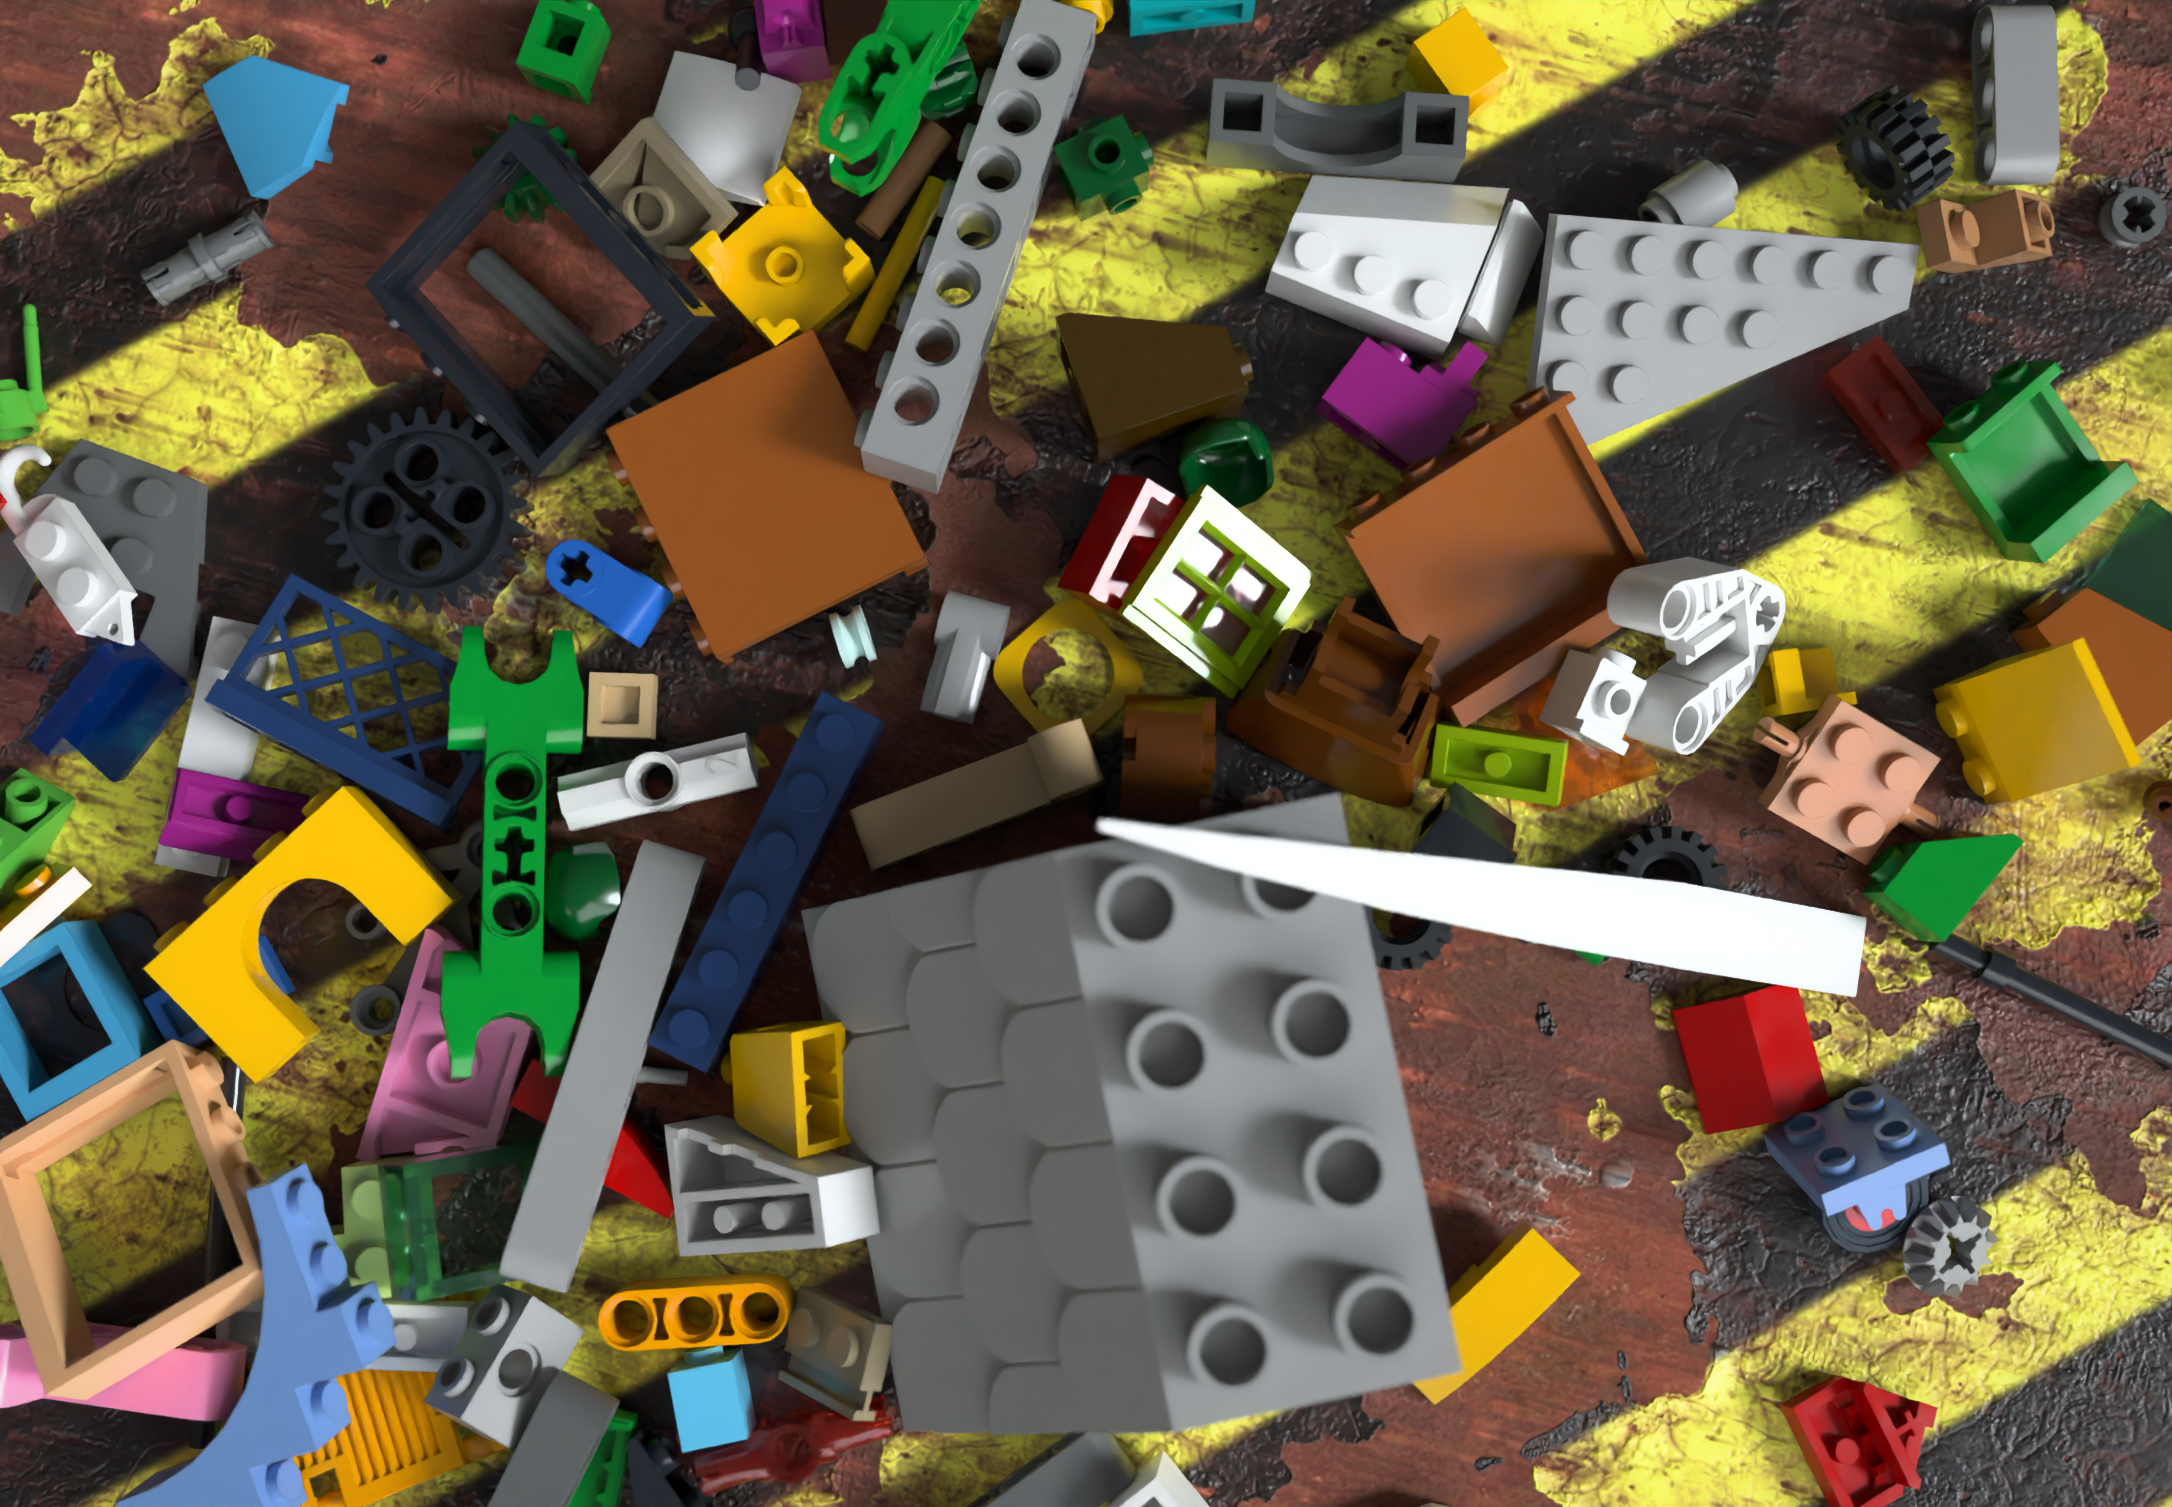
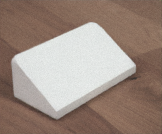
M1515 199L1512 203L1509 202L1500 216L1497 228L1457 324L1458 332L1493 346H1499L1504 340L1543 240L1540 226L1523 202Z

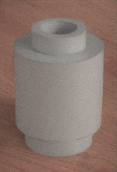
M1700 159L1650 191L1647 201L1638 208L1639 219L1645 222L1712 227L1735 211L1736 203L1734 197L1738 195V186L1733 175L1724 165L1720 163L1714 165L1709 160Z

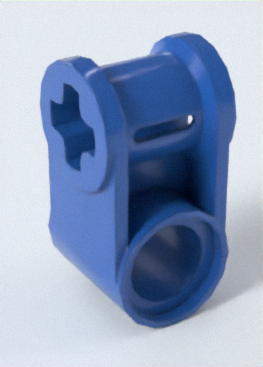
M567 540L558 544L550 552L546 561V576L554 589L570 602L593 616L592 619L639 649L675 597L673 593L629 565L624 566L593 545L582 540ZM573 563L582 567L586 565L593 573L587 583L578 579L574 581L567 573Z

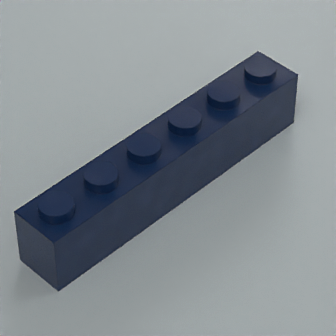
M823 691L821 692L647 1044L704 1072L719 1066L730 1044V1040L733 1034H735L887 726L882 720Z

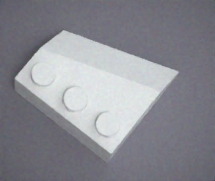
M1312 175L1273 264L1265 292L1438 361L1449 345L1497 228L1509 188Z

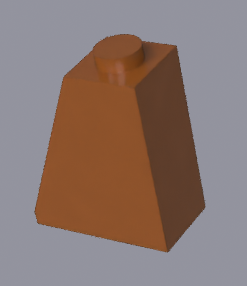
M2087 587L2063 595L2057 589H2053L2036 599L2023 610L2028 620L2012 631L2010 635L2025 653L2084 638L2135 747L2172 719L2171 631Z

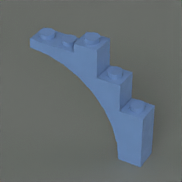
M306 1162L284 1168L246 1191L260 1241L264 1303L260 1344L244 1393L223 1430L200 1455L154 1473L115 1503L117 1507H300L308 1498L303 1487L301 1472L292 1457L319 1450L352 1422L347 1409L345 1392L338 1384L336 1377L363 1370L397 1343L393 1332L391 1313L382 1302L375 1280L356 1286L351 1285L347 1275L345 1256L336 1245L324 1212L322 1194L314 1184Z

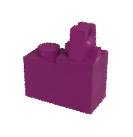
M754 0L760 50L768 74L794 84L833 79L828 62L823 0Z
M1366 337L1322 396L1316 412L1401 473L1408 466L1424 457L1435 455L1437 458L1478 403L1476 398L1480 393L1470 387L1468 383L1488 355L1467 341L1447 369L1434 360L1430 366L1426 364L1418 374L1410 368L1411 360L1399 348L1386 341H1381L1378 345Z

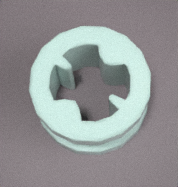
M860 605L852 607V612L848 616H840L837 612L829 614L836 644L846 668L853 667L855 660L859 657H866L869 661L877 659L873 640Z

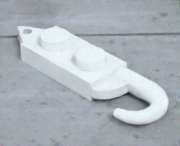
M32 444L15 445L0 456V492L8 502L1 509L0 514L16 536L13 542L76 634L93 638L99 635L121 644L133 646L135 642L131 601L138 595L75 503L56 494H43L25 504L15 489L14 484L15 473L18 467L27 460H35L42 466H48L51 463V457L43 448Z

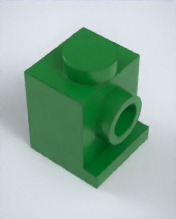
M539 0L515 64L530 86L589 107L593 96L590 90L612 33L601 15L600 9L587 0ZM576 45L572 57L563 54L568 46Z

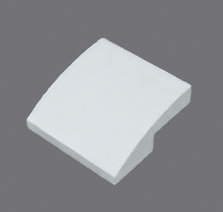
M675 51L653 118L726 200L764 206L767 198L762 186L776 172L802 89L794 83L761 72V81L758 88L753 91H745L736 85V64Z

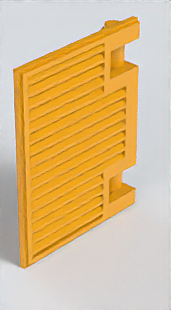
M465 1276L458 1277L415 1296L406 1298L473 1301ZM247 1365L249 1373H251L253 1365ZM363 1369L337 1376V1382L343 1388L347 1398V1409L352 1422L319 1450L292 1457L301 1472L303 1487L308 1498L300 1507H364L444 1473L505 1450L507 1447L477 1433L460 1439L455 1421L423 1402L434 1385L438 1372ZM335 1469L340 1488L315 1498L309 1479Z

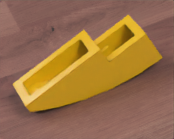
M1521 1221L1479 1267L1473 1264L1446 1293L1463 1372L1412 1383L1436 1405L1513 1342L1574 1282L1580 1273L1531 1226Z

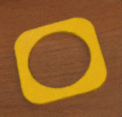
M1068 599L1053 605L1004 648L994 663L993 674L998 688L1038 733L1072 721L1051 717L1043 713L1032 703L1023 684V664L1030 648L1041 637L1050 632L1060 629H1076L1094 636L1104 645L1112 659L1114 681L1105 702L1093 713L1078 718L1082 719L1088 737H1090L1125 706V694H1138L1143 682V671L1136 657L1089 605L1079 600Z

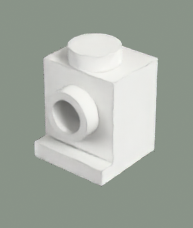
M1599 647L1597 654L1592 655L1569 649L1538 720L1580 743L1624 756L1629 744L1623 741L1622 738L1647 682L1632 674L1636 661L1620 652Z

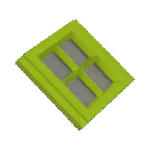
M1201 484L1195 495L1189 497L1121 602L1123 604L1117 613L1226 698L1233 699L1239 689L1243 690L1311 585L1308 582L1314 573L1212 488Z

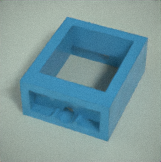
M65 916L56 917L0 967V988L62 952L112 1044L50 1079L0 989V1075L27 1124L164 1044L95 920L67 921Z

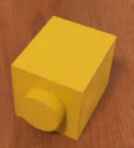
M1466 7L1415 40L1405 63V67L1424 93L1469 96V119L1477 117L1499 99L1498 89L1509 69Z

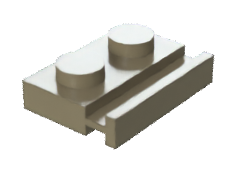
M800 1286L795 1308L789 1319L788 1337L785 1350L791 1353L788 1369H780L778 1379L853 1421H874L876 1411L869 1408L873 1391H881L892 1346L893 1323L822 1288Z

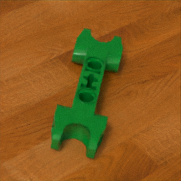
M889 0L875 33L862 38L851 51L837 76L819 116V144L821 150L830 153V176L833 183L860 197L882 185L904 153L919 126L921 119L920 104L936 75L940 73L950 59L982 0ZM844 114L841 128L835 138L831 133L833 122L838 116ZM876 150L878 162L871 173L865 176H854L843 169V160L852 165L868 157Z
M463 626L460 655L448 696L447 750L483 751L478 951L442 950L439 1014L448 1048L450 1079H470L471 1068L474 1063L475 1043L479 1031L490 1021L505 1017L524 1021L536 1032L540 1046L543 1078H563L566 1069L570 1038L579 1009L578 951H543L546 753L580 754L582 747L584 690L578 673L572 631L554 630L553 637L551 638V648L548 652L547 671L533 682L517 685L501 680L489 669L484 652L482 627ZM517 773L528 780L532 793L523 800H509L499 793L495 782L504 774ZM506 837L517 838L518 847L523 850H529V852H525L521 856L517 866L516 881L503 883L507 874V855L504 852L495 851V849L503 847ZM492 880L501 882V884L493 885ZM526 880H530L531 885H528V884H526V883H521V882L526 881ZM511 899L523 904L529 914L527 926L516 931L504 930L498 926L492 913L497 903Z

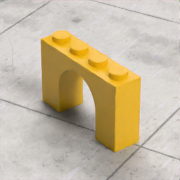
M329 786L317 794L301 811L307 819L289 836L282 830L263 843L252 856L258 864L240 881L232 875L216 886L203 900V903L209 909L193 924L189 925L183 920L167 931L153 946L159 955L143 968L254 1083H258L275 1074L321 1031L286 993H283L273 982L261 960L258 942L260 924L269 904L282 890L305 878H317L336 883L354 894L403 946L417 942L424 936L427 927L433 923L437 924L465 898L358 786H342L338 791L333 786Z

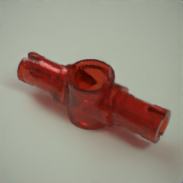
M884 1396L876 1397L875 1400L870 1402L869 1408L876 1411L874 1421H853L838 1412L830 1414L827 1409L816 1412L803 1409L790 1410L781 1415L774 1425L751 1432L747 1441L707 1454L695 1455L697 1477L704 1476L705 1479L699 1483L703 1495L708 1497L714 1495L715 1492L758 1478L763 1484L774 1480L786 1484L800 1483L809 1478L818 1466L839 1460L840 1452L883 1438L889 1439L894 1437L893 1421L891 1415L886 1416V1411L889 1408ZM792 1432L801 1434L810 1445L811 1455L804 1459L788 1457L780 1447L779 1437L785 1433Z

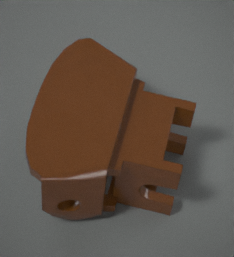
M1344 594L1328 624L1315 619L1309 623L1306 632L1294 627L1280 631L1243 690H1238L1225 719L1228 727L1243 740L1272 758L1310 777L1351 795L1381 805L1398 808L1410 806L1434 749L1436 728L1441 719V700L1438 695L1428 690L1432 681V674L1425 671L1435 654L1440 639L1428 634L1422 644L1417 643L1352 612L1356 600ZM1315 649L1299 686L1289 681L1282 685L1278 684L1288 662L1303 669ZM1408 718L1411 720L1406 735L1397 733L1403 722Z

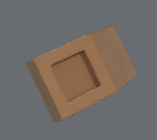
M2013 189L1969 205L1937 199L1915 207L1928 269L1955 274L2035 261L2052 256L2049 237L2054 235V219L2048 204L2041 200L2040 195Z

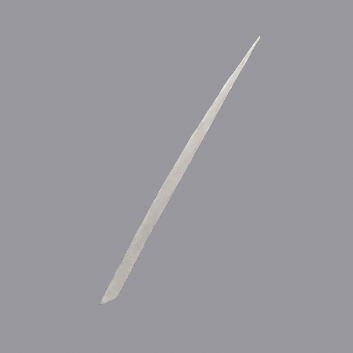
M1101 821L1099 824V829L1149 843L1229 869L1392 911L1517 937L1532 942L1673 968L1855 997L1857 993L1866 928V917L1678 882L1255 838H1238Z

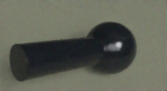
M745 6L738 9L731 16L727 26V34L732 47L737 51L736 85L742 90L753 91L760 85L763 58L760 50L755 7Z

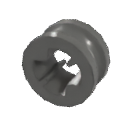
M2137 186L2128 188L2106 200L2099 209L2097 222L2099 231L2106 241L2116 247L2131 248L2156 237L2163 229L2167 215L2165 204L2157 193L2149 188ZM2135 206L2139 209L2141 215L2136 220L2138 226L2129 230L2124 225L2123 220L2128 215L2127 209Z

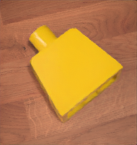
M842 1021L784 1022L733 1034L730 1040V1051L724 1056L721 1063V1075L727 1084L733 1086L734 1117L738 1126L794 1158H802L851 1144V1136L848 1133L843 1117L842 1053L846 1049L845 1027L842 1026Z

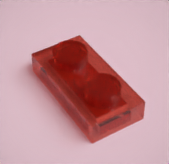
M1879 334L1820 377L1896 476L1908 471L1932 453L1926 442L1945 427L1942 423L1943 417Z

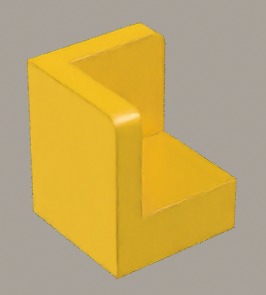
M1829 647L1798 651V648L1769 652L1756 676L1763 719L1766 717L1774 719L1818 712L1830 693L1851 705L1857 704L1855 691L1839 693L1833 654Z

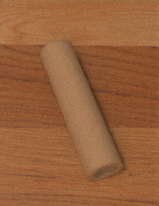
M927 120L886 180L880 185L855 220L856 224L873 238L881 240L953 140L945 129L935 122Z

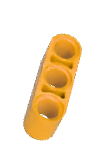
M767 1272L637 1280L627 1283L604 1302L599 1311L598 1327L601 1336L607 1344L618 1350L625 1351L762 1343L772 1340L782 1332L794 1311L796 1296L794 1288L787 1279L778 1274ZM762 1292L772 1296L778 1304V1318L770 1322H763L754 1318L748 1307L749 1295ZM697 1296L707 1300L714 1314L712 1324L700 1326L692 1323L685 1315V1299ZM622 1301H636L644 1307L648 1316V1323L645 1329H632L623 1322L620 1315Z

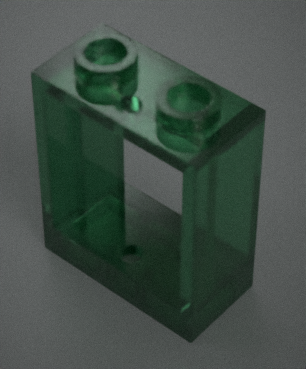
M520 1139L496 1145L475 1147L377 1165L392 1299L422 1302L517 1281L516 1279L499 1274L502 1261L441 1274L431 1178L519 1162L522 1192L524 1194L542 1139Z

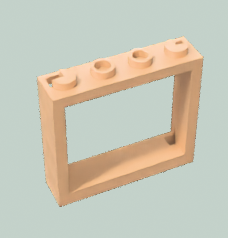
M172 1039L0 1140V1259L45 1395L87 1400L264 1296L260 1241L246 1191L265 1179L257 1167L250 1163L242 1143V1140L246 1137L244 1125L237 1113L228 1106L220 1088V1085L224 1082L223 1071L217 1060L207 1051H201ZM179 1091L244 1264L96 1350L36 1173L167 1096Z

